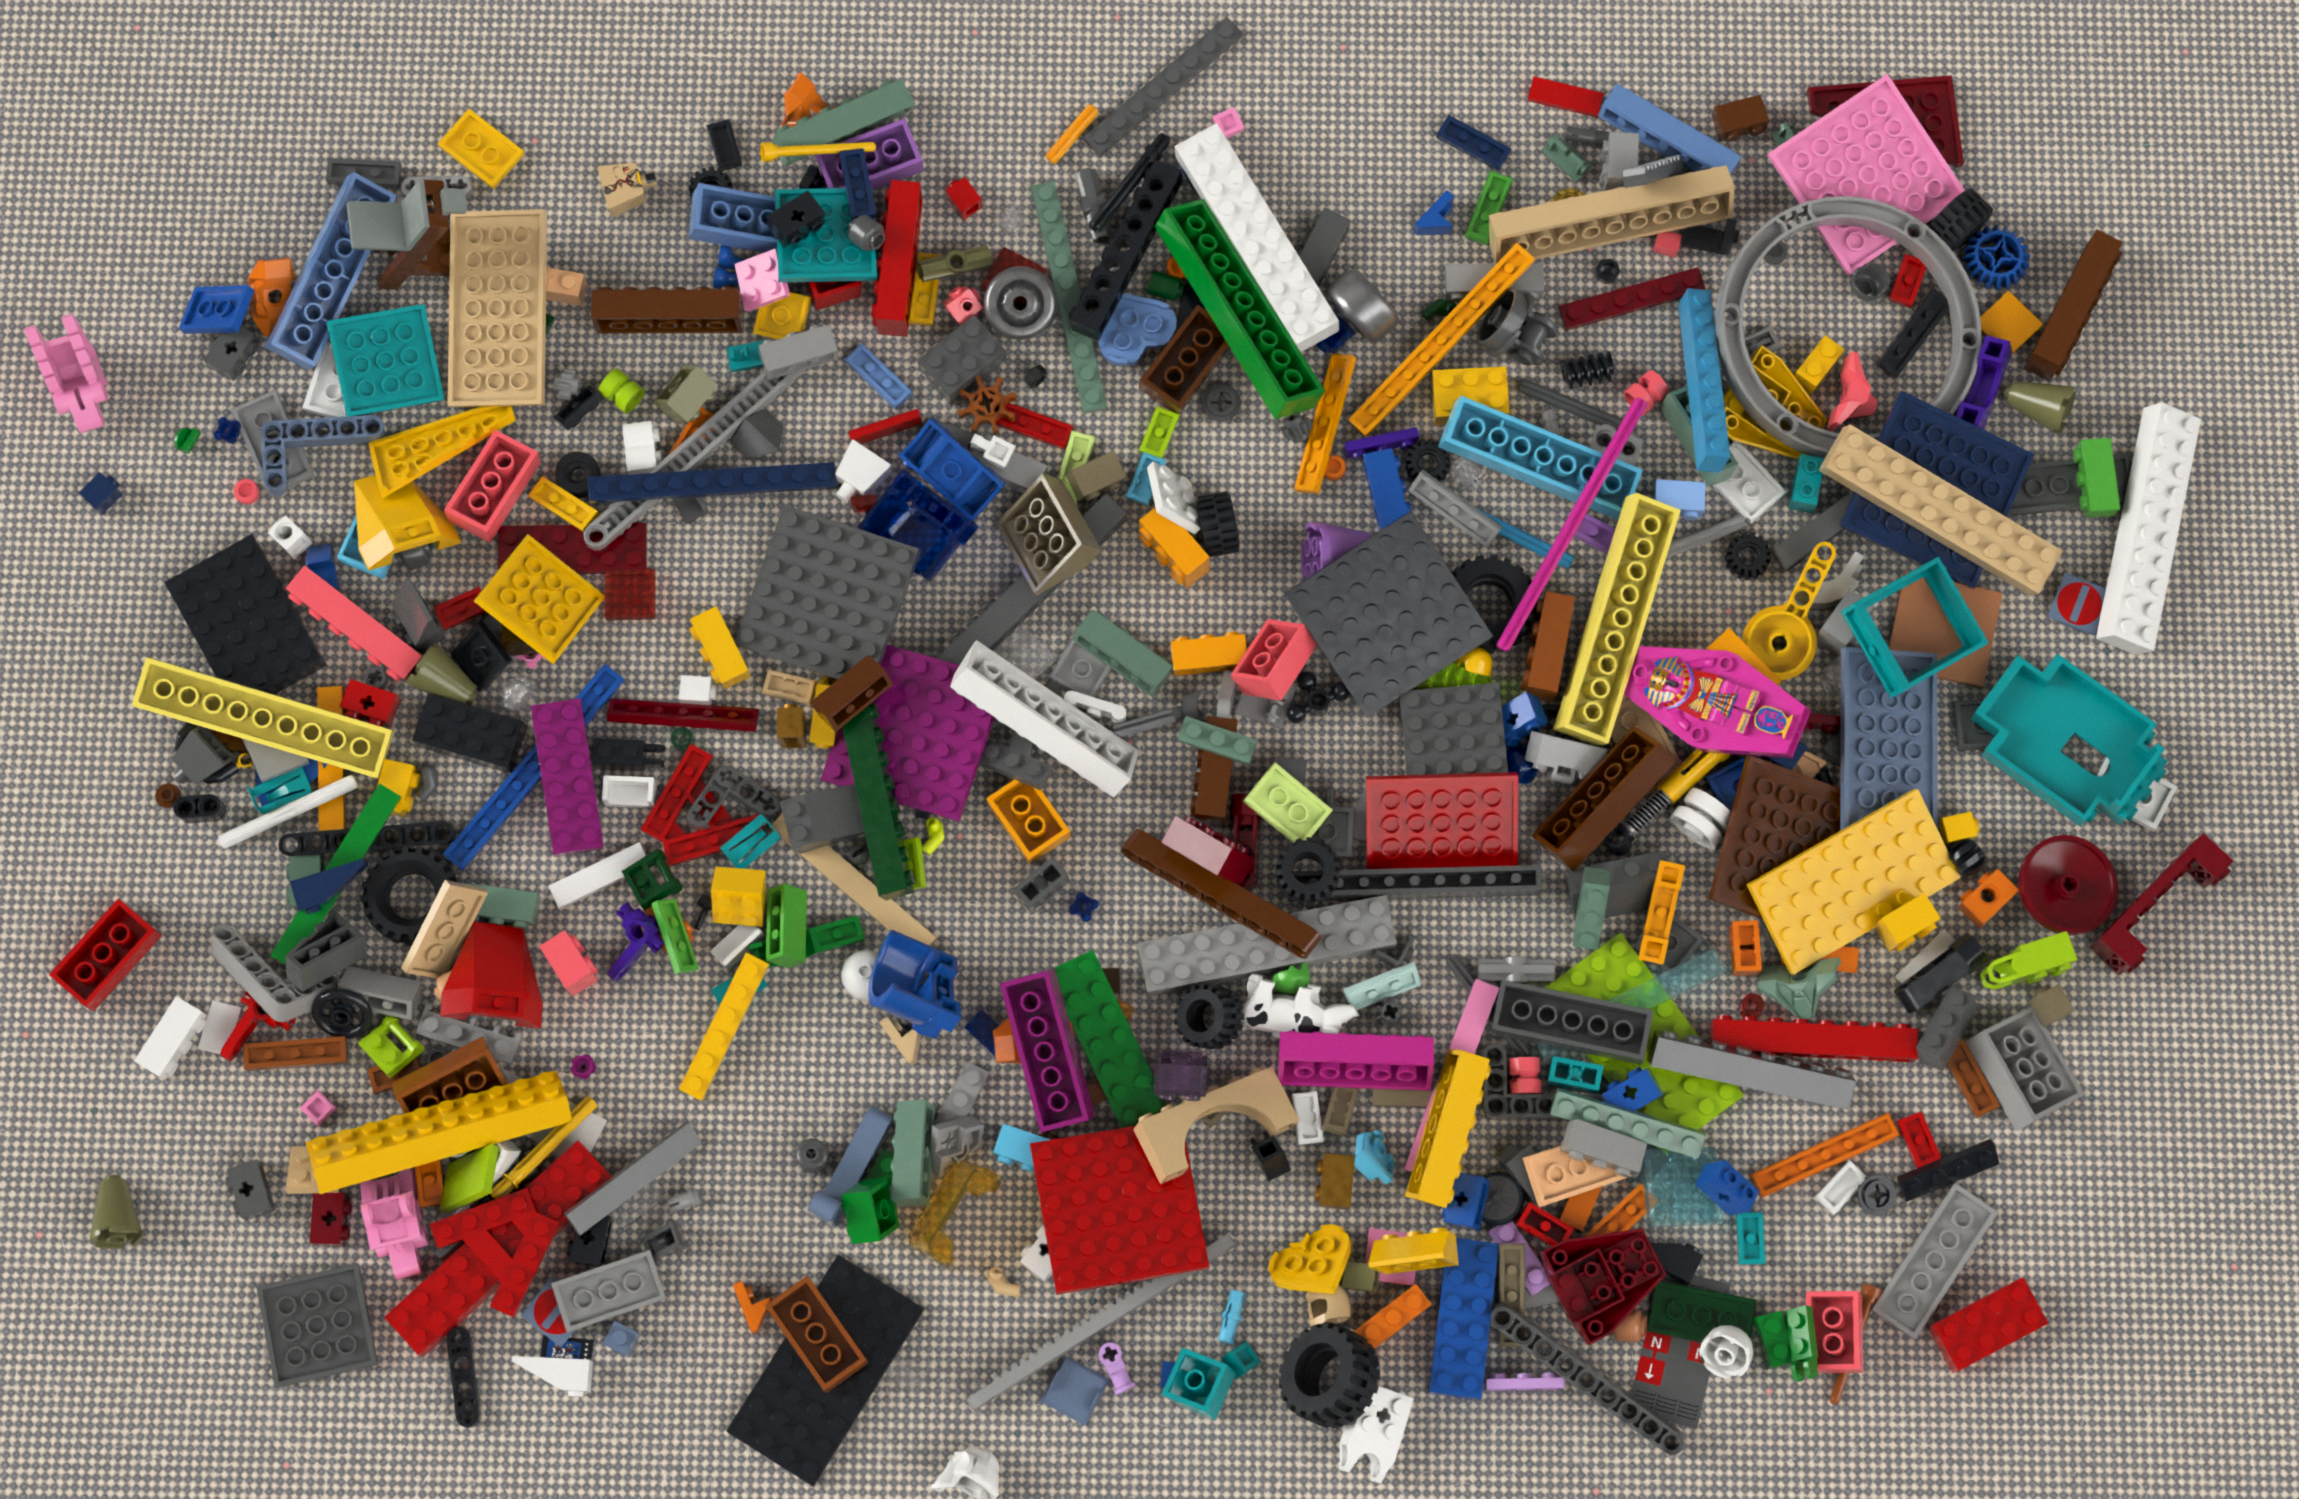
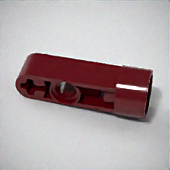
M1239 793L1231 795L1230 817L1234 818L1233 842L1246 848H1251V856L1255 858L1247 874L1250 878L1246 879L1242 885H1239L1251 891L1258 884L1261 820L1264 819L1243 802L1249 793ZM1242 828H1253V831H1242Z

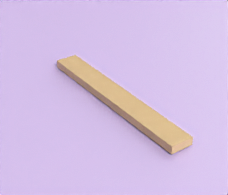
M782 813L772 826L781 834L780 839L791 847ZM827 845L802 854L798 853L889 932L890 930H895L929 946L936 941L937 938L892 899L885 901L880 898L876 886L830 846Z

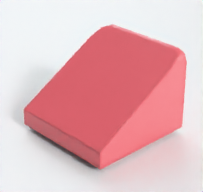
M1671 231L1657 234L1653 252L1676 258L1682 235Z

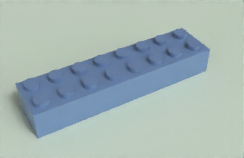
M355 172L346 176L264 348L307 370L316 366L329 339L326 321L339 318L371 251L352 249L347 203L349 201L394 202L397 195Z

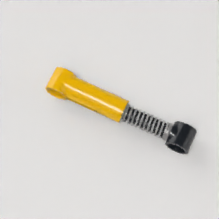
M1697 749L1692 752L1656 786L1658 791H1655L1651 797H1648V800H1645V804L1642 803V807H1638L1639 810L1635 809V813H1632L1629 819L1619 823L1605 837L1604 840L1610 853L1617 856L1628 853L1632 842L1635 840L1636 835H1638L1637 832H1641V828L1644 829V825L1648 826L1647 822L1651 823L1650 819L1654 820V816L1657 817V813L1661 814L1660 810L1664 811L1663 807L1667 808L1666 804L1671 803L1674 805L1715 765L1728 759L1731 754L1709 753ZM1617 836L1624 837V839L1620 843L1616 844L1612 842V840Z

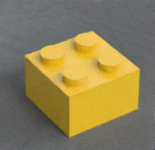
M715 866L711 886L713 923L763 927L767 909L766 871Z
M1923 893L1882 917L1877 922L1878 926L1874 929L1889 953L1895 949L1899 953L1916 941L1915 937L1918 936L1921 940L1931 934L1937 928L1936 923L1941 917L1926 894Z

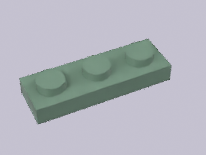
M1185 716L1177 742L1248 766L1257 744L1256 739Z

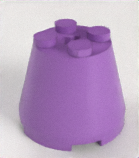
M1308 522L1305 526V531L1308 532L1305 542H1301V571L1303 579L1308 578L1369 538L1371 534L1324 522Z

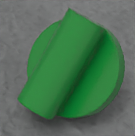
M181 428L175 435L176 448L181 452L189 454L201 432L195 428Z

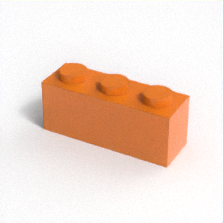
M1415 1284L1354 1332L1366 1338L1368 1343L1372 1344L1374 1349H1376L1430 1308L1432 1304L1418 1285Z

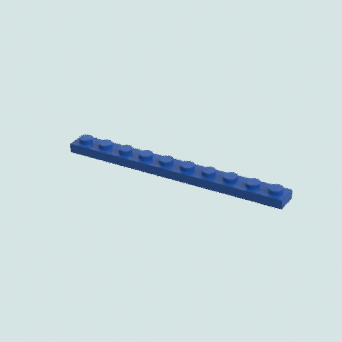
M606 664L601 667L575 698H581L585 727L625 682L623 677ZM536 745L442 854L460 870L464 871L542 779Z

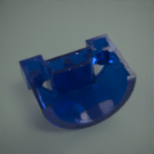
M902 469L858 525V528L920 549L921 554L914 573L931 583L959 546H964L979 526L906 470ZM911 501L912 507H910L906 502Z

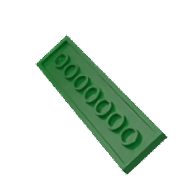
M1093 949L1054 967L1068 1018L1120 1127L1136 1126L1141 1116L1151 1112L1153 1115L1160 1113L1161 1109L1167 1106Z

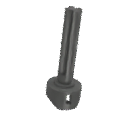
M1201 691L1182 695V706H1176L1112 725L1114 734L1122 738L1185 719V716L1207 723V717L1197 706Z

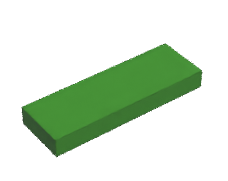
M1490 170L1465 238L1488 245L1489 215L1501 212L1513 178Z
M676 899L656 900L651 903L674 973L682 974L698 970L699 967Z

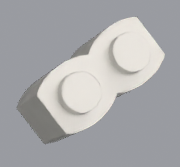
M652 421L622 425L628 473H649L663 460L661 450L657 451V442L661 441L659 428L654 427Z

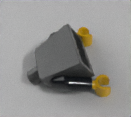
M187 722L177 732L174 747L176 753L172 759L179 767L174 772V777L182 784L186 783L189 779L194 784H198L201 781L206 784L221 783L237 774L241 767L248 768L253 764L252 762L248 765L241 763V758L248 753L241 754L237 762H232L235 757L208 728Z

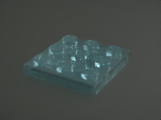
M1702 1147L1698 1159L1667 1149L1645 1150L1642 1174L1648 1228L1723 1224L1722 1209L1695 1185L1704 1164L1717 1162L1715 1147Z

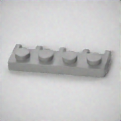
M426 1002L415 1034L456 1048H461L484 1036L496 1060L513 1065L524 1031L518 1030L515 1038L500 1034L502 1024L496 1023L493 1031L477 1027L478 1016L475 1015L471 1017L469 1024L452 1018L440 1017V1014L431 1012L433 1002Z

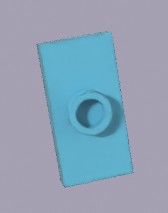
M1143 452L1126 494V499L1149 507L1153 493L1147 467L1153 461L1161 466L1166 465V460Z

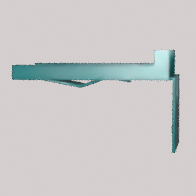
M303 767L253 787V790L247 785L256 810L264 815L313 792ZM282 785L272 793L266 794L268 802L271 803L262 807L257 805L254 797ZM305 789V791L276 800L277 798L284 796L288 793Z
M760 814L720 849L736 868L745 869L781 838V834L772 826L765 815ZM765 822H767L769 826L773 828L774 831L769 836H767L762 842H760L741 863H739V861L767 834L762 829H760L752 837H750L749 839L735 847L733 850L729 851V849H731L739 842L750 836Z

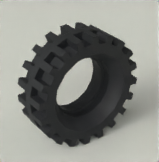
M402 846L400 851L395 852L394 849L388 851L389 855L383 859L378 857L376 859L377 864L373 869L369 867L366 872L368 878L366 881H362L361 887L364 889V892L360 897L361 902L364 904L365 909L363 911L365 916L385 938H389L394 943L399 944L400 942L405 943L407 946H412L427 914L418 919L411 920L396 915L390 906L389 896L392 887L401 878L416 874L424 876L431 881L435 889L436 898L444 880L458 882L452 868L435 852L426 851L423 847L418 846L417 849Z

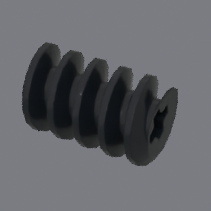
M1610 351L1606 352V357L1601 352L1597 353L1596 359L1592 354L1587 356V360L1583 356H1579L1577 363L1573 358H1569L1568 364L1564 360L1560 361L1563 381L1565 384L1567 383L1570 390L1573 389L1574 382H1577L1579 387L1582 388L1583 380H1586L1589 386H1592L1593 378H1596L1598 383L1602 384L1603 376L1606 377L1608 382H1611L1612 374H1614L1613 359Z

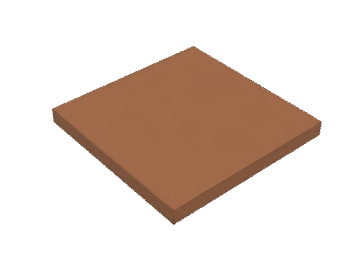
M1904 571L1903 576L1910 572ZM1921 578L1899 592L1888 647L1890 650L1937 653L1938 661L1963 647L1926 581L1924 578ZM1954 582L1977 624L1984 632L1989 644L1937 672V679L1982 689L1985 683L2002 593L1979 587L1973 589L1964 584Z

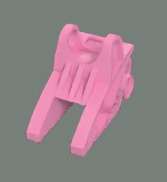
M73 313L61 318L68 335L45 341L36 325L24 328L46 386L50 393L54 392L52 397L58 414L62 415L71 412L80 433L105 426L98 403L108 401L104 386L108 385L92 342L88 341Z
M414 1168L399 1171L398 1175L361 1182L362 1203L360 1207L370 1250H375L378 1258L390 1256L396 1280L422 1274L423 1270L418 1248L430 1245L426 1225L421 1222L424 1221L423 1208L419 1207Z

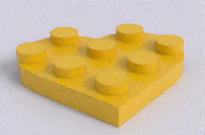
M1334 1224L1321 1225L1320 1230L1315 1231L1311 1235L1307 1233L1301 1242L1289 1243V1248L1283 1249L1280 1253L1274 1252L1268 1265L1274 1285L1288 1290L1335 1295L1351 1254L1352 1242L1349 1235L1344 1232L1341 1226Z

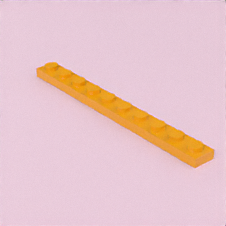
M1516 243L1348 419L1349 423L1367 438L1535 262V258Z

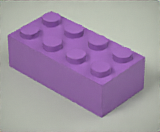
M905 118L841 142H874L876 144L875 151L864 152L870 185L873 190L891 184V180H902L924 171L923 160ZM839 153L816 154L817 165L826 187L845 188Z

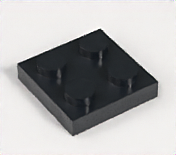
M484 622L478 623L451 652L453 658L477 686L479 692L485 691L513 661Z

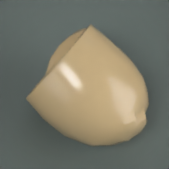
M1340 1282L1335 1295L1307 1292L1306 1299L1308 1300L1310 1327L1324 1323L1336 1325L1351 1319L1349 1296Z

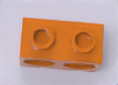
M1758 920L1733 921L1729 926L1732 976H1758L1762 971Z

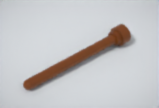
M1863 1284L1860 1291L1863 1300V1331L1872 1305L1876 1304V1301L1879 1300L1883 1290L1868 1284ZM1838 1373L1829 1399L1831 1404L1837 1405L1840 1402L1849 1373Z

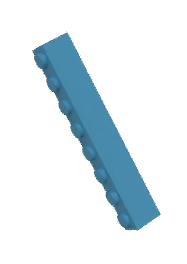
M1687 288L1678 304L1696 468L1697 471L1721 473L1730 459L1711 290Z

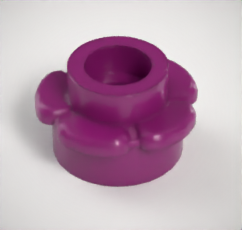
M578 1055L572 1060L571 1072L580 1079H588L596 1070V1064L589 1055ZM582 1065H585L586 1068H585V1069H581V1066H582Z

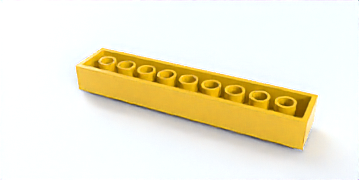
M556 1070L543 1072L538 1076L528 1079H518L514 1083L494 1086L489 1090L479 1093H469L458 1099L445 1100L430 1107L417 1108L412 1112L393 1115L381 1121L368 1122L363 1126L344 1129L329 1136L316 1137L305 1143L319 1193L323 1194L482 1148L490 1144H496L572 1122V1116L567 1095Z

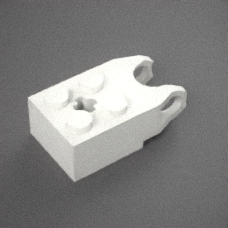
M1379 1386L1377 1394L1374 1393L1371 1398L1373 1400L1370 1407H1365V1413L1359 1418L1354 1417V1422L1348 1425L1343 1424L1341 1430L1343 1434L1339 1444V1470L1350 1472L1362 1454H1366L1371 1463V1481L1376 1483L1383 1481L1387 1471L1396 1460L1414 1398Z

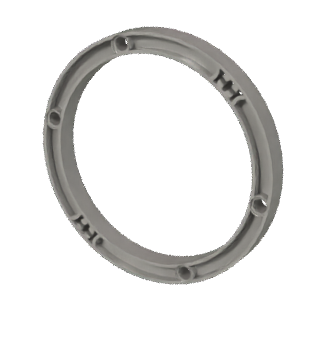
M1846 196L1826 197L1801 203L1776 215L1765 223L1736 254L1726 271L1717 298L1715 331L1718 356L1724 375L1734 395L1746 412L1765 431L1787 446L1810 456L1826 458L1839 433L1827 431L1803 421L1783 407L1770 394L1753 367L1745 344L1743 331L1744 300L1752 275L1766 253L1789 236L1809 228L1825 225L1862 227L1876 231L1898 242L1927 267L1943 296L1948 301V311L1952 327V351L1948 371L1941 388L1930 403L1931 405L1953 415L1969 391L1978 366V356L1982 340L1979 307L1974 289L1960 261L1949 246L1922 221L1892 205L1872 199ZM1801 215V219L1798 222L1792 221L1787 225L1785 224L1788 219L1794 220ZM1908 229L1913 230L1915 237L1909 235ZM1724 312L1730 313L1733 321L1727 320ZM1963 337L1970 340L1971 346L1964 343ZM1780 421L1788 425V431L1780 427ZM1880 433L1868 435L1878 440Z

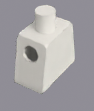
M852 440L835 474L837 481L842 484L835 495L845 503H848L854 493L866 499L893 472L891 464L855 440Z

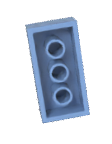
M698 183L692 196L688 239L764 253L777 249V238L767 226V215L775 211V197Z

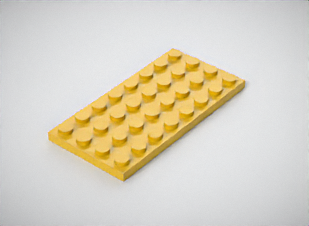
M1913 789L1746 885L1789 973L1794 975L1878 926L1877 922L1882 917L1919 895L1925 893L1929 897L1961 877L1955 865L1949 859V852L1919 790Z

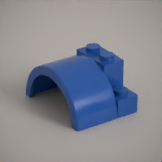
M890 930L880 948L871 972L868 987L870 1004L873 1007L911 1022L913 1030L920 1035L936 1039L942 1029L952 1032L961 1019L960 1002L954 1000L953 979L958 973L957 957L895 930ZM925 972H927L928 978L923 986H921Z

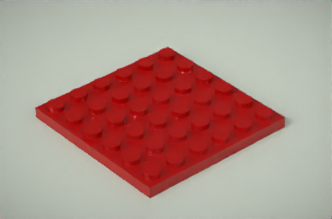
M1135 1126L1030 1143L1056 1295L1210 1268L1186 1140L1185 1156L1189 1165L1188 1169L1183 1175L1160 1184L1133 1130Z

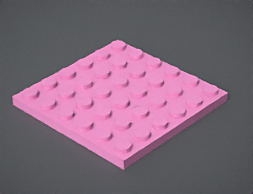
M1888 74L1767 154L1799 204L1826 197H1860L1892 205L1926 224L1935 218L1955 197L1965 191ZM1851 225L1815 227L1847 276L1855 272L1858 267L1861 268L1898 243L1883 234ZM1908 229L1909 235L1913 233V230Z

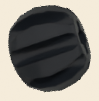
M1971 839L1956 841L1948 850L1950 861L1962 876H1972L1978 873L1984 866L1985 855L1978 844Z

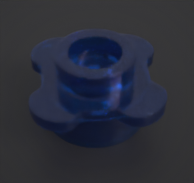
M221 417L218 420L219 425L217 431L214 432V438L216 440L223 439L233 444L239 437L241 423L237 420L230 421L226 417Z
M1080 892L1076 895L1074 904L1070 905L1069 912L1072 915L1081 917L1082 921L1088 922L1092 918L1091 914L1098 908L1099 904L1096 899H1091L1085 893ZM1086 905V909H1082L1081 906Z

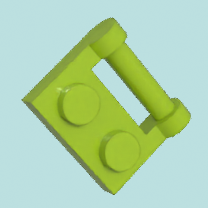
M390 1015L383 1019L381 1025L358 1042L360 1048L390 1079L424 1050L421 1042L415 1041L399 1024L397 1017ZM392 1031L408 1047L404 1053L386 1036Z

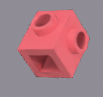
M965 285L954 288L949 293L950 297L942 302L959 325H962L973 315L978 317L980 315L979 311L983 309V306L980 304L982 297L975 288L970 290Z

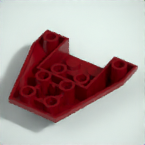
M1643 1228L1562 1240L1541 1251L1546 1277L1569 1322L1587 1345H1591L1613 1333L1666 1276Z

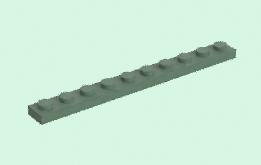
M1055 181L1033 185L1031 190L1051 277L1057 294L1058 307L1083 414L1106 410L1107 404L1092 339L1072 331L1069 320L1072 308L1074 306L1077 307L1080 302L1081 292Z

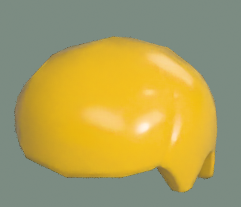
M1478 646L1456 660L1457 666L1460 663L1465 664L1466 671L1485 676L1491 675L1492 656L1482 647Z

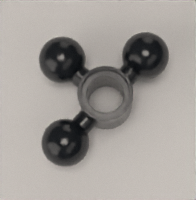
M1304 671L1297 677V685L1300 689L1309 693L1307 704L1303 706L1300 704L1289 706L1286 712L1287 718L1290 722L1298 724L1304 721L1308 712L1314 716H1322L1327 713L1330 701L1334 699L1336 701L1346 700L1350 696L1349 690L1341 681L1334 683L1329 693L1323 689H1316V676L1312 672ZM1315 698H1321L1325 701V705L1323 707H1315L1311 701Z

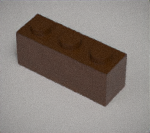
M867 655L813 699L811 704L819 717L837 732L894 684L885 669L870 655Z

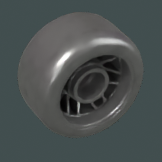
M1015 266L1001 271L991 280L985 292L984 310L989 323L998 333L1010 339L1027 340L1039 336L1049 328L1057 313L1058 300L1053 284L1043 273L1030 267ZM1018 296H1023L1027 299V307L1021 311L1017 310L1013 304L1014 299Z
M1357 269L1347 271L1328 289L1327 294L1331 301L1354 328L1371 344L1380 341L1399 322L1397 313L1386 301L1385 296Z

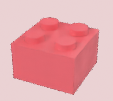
M564 930L539 946L565 989L572 997L599 981L595 976L599 972L588 955H582L585 949L575 934L569 935Z

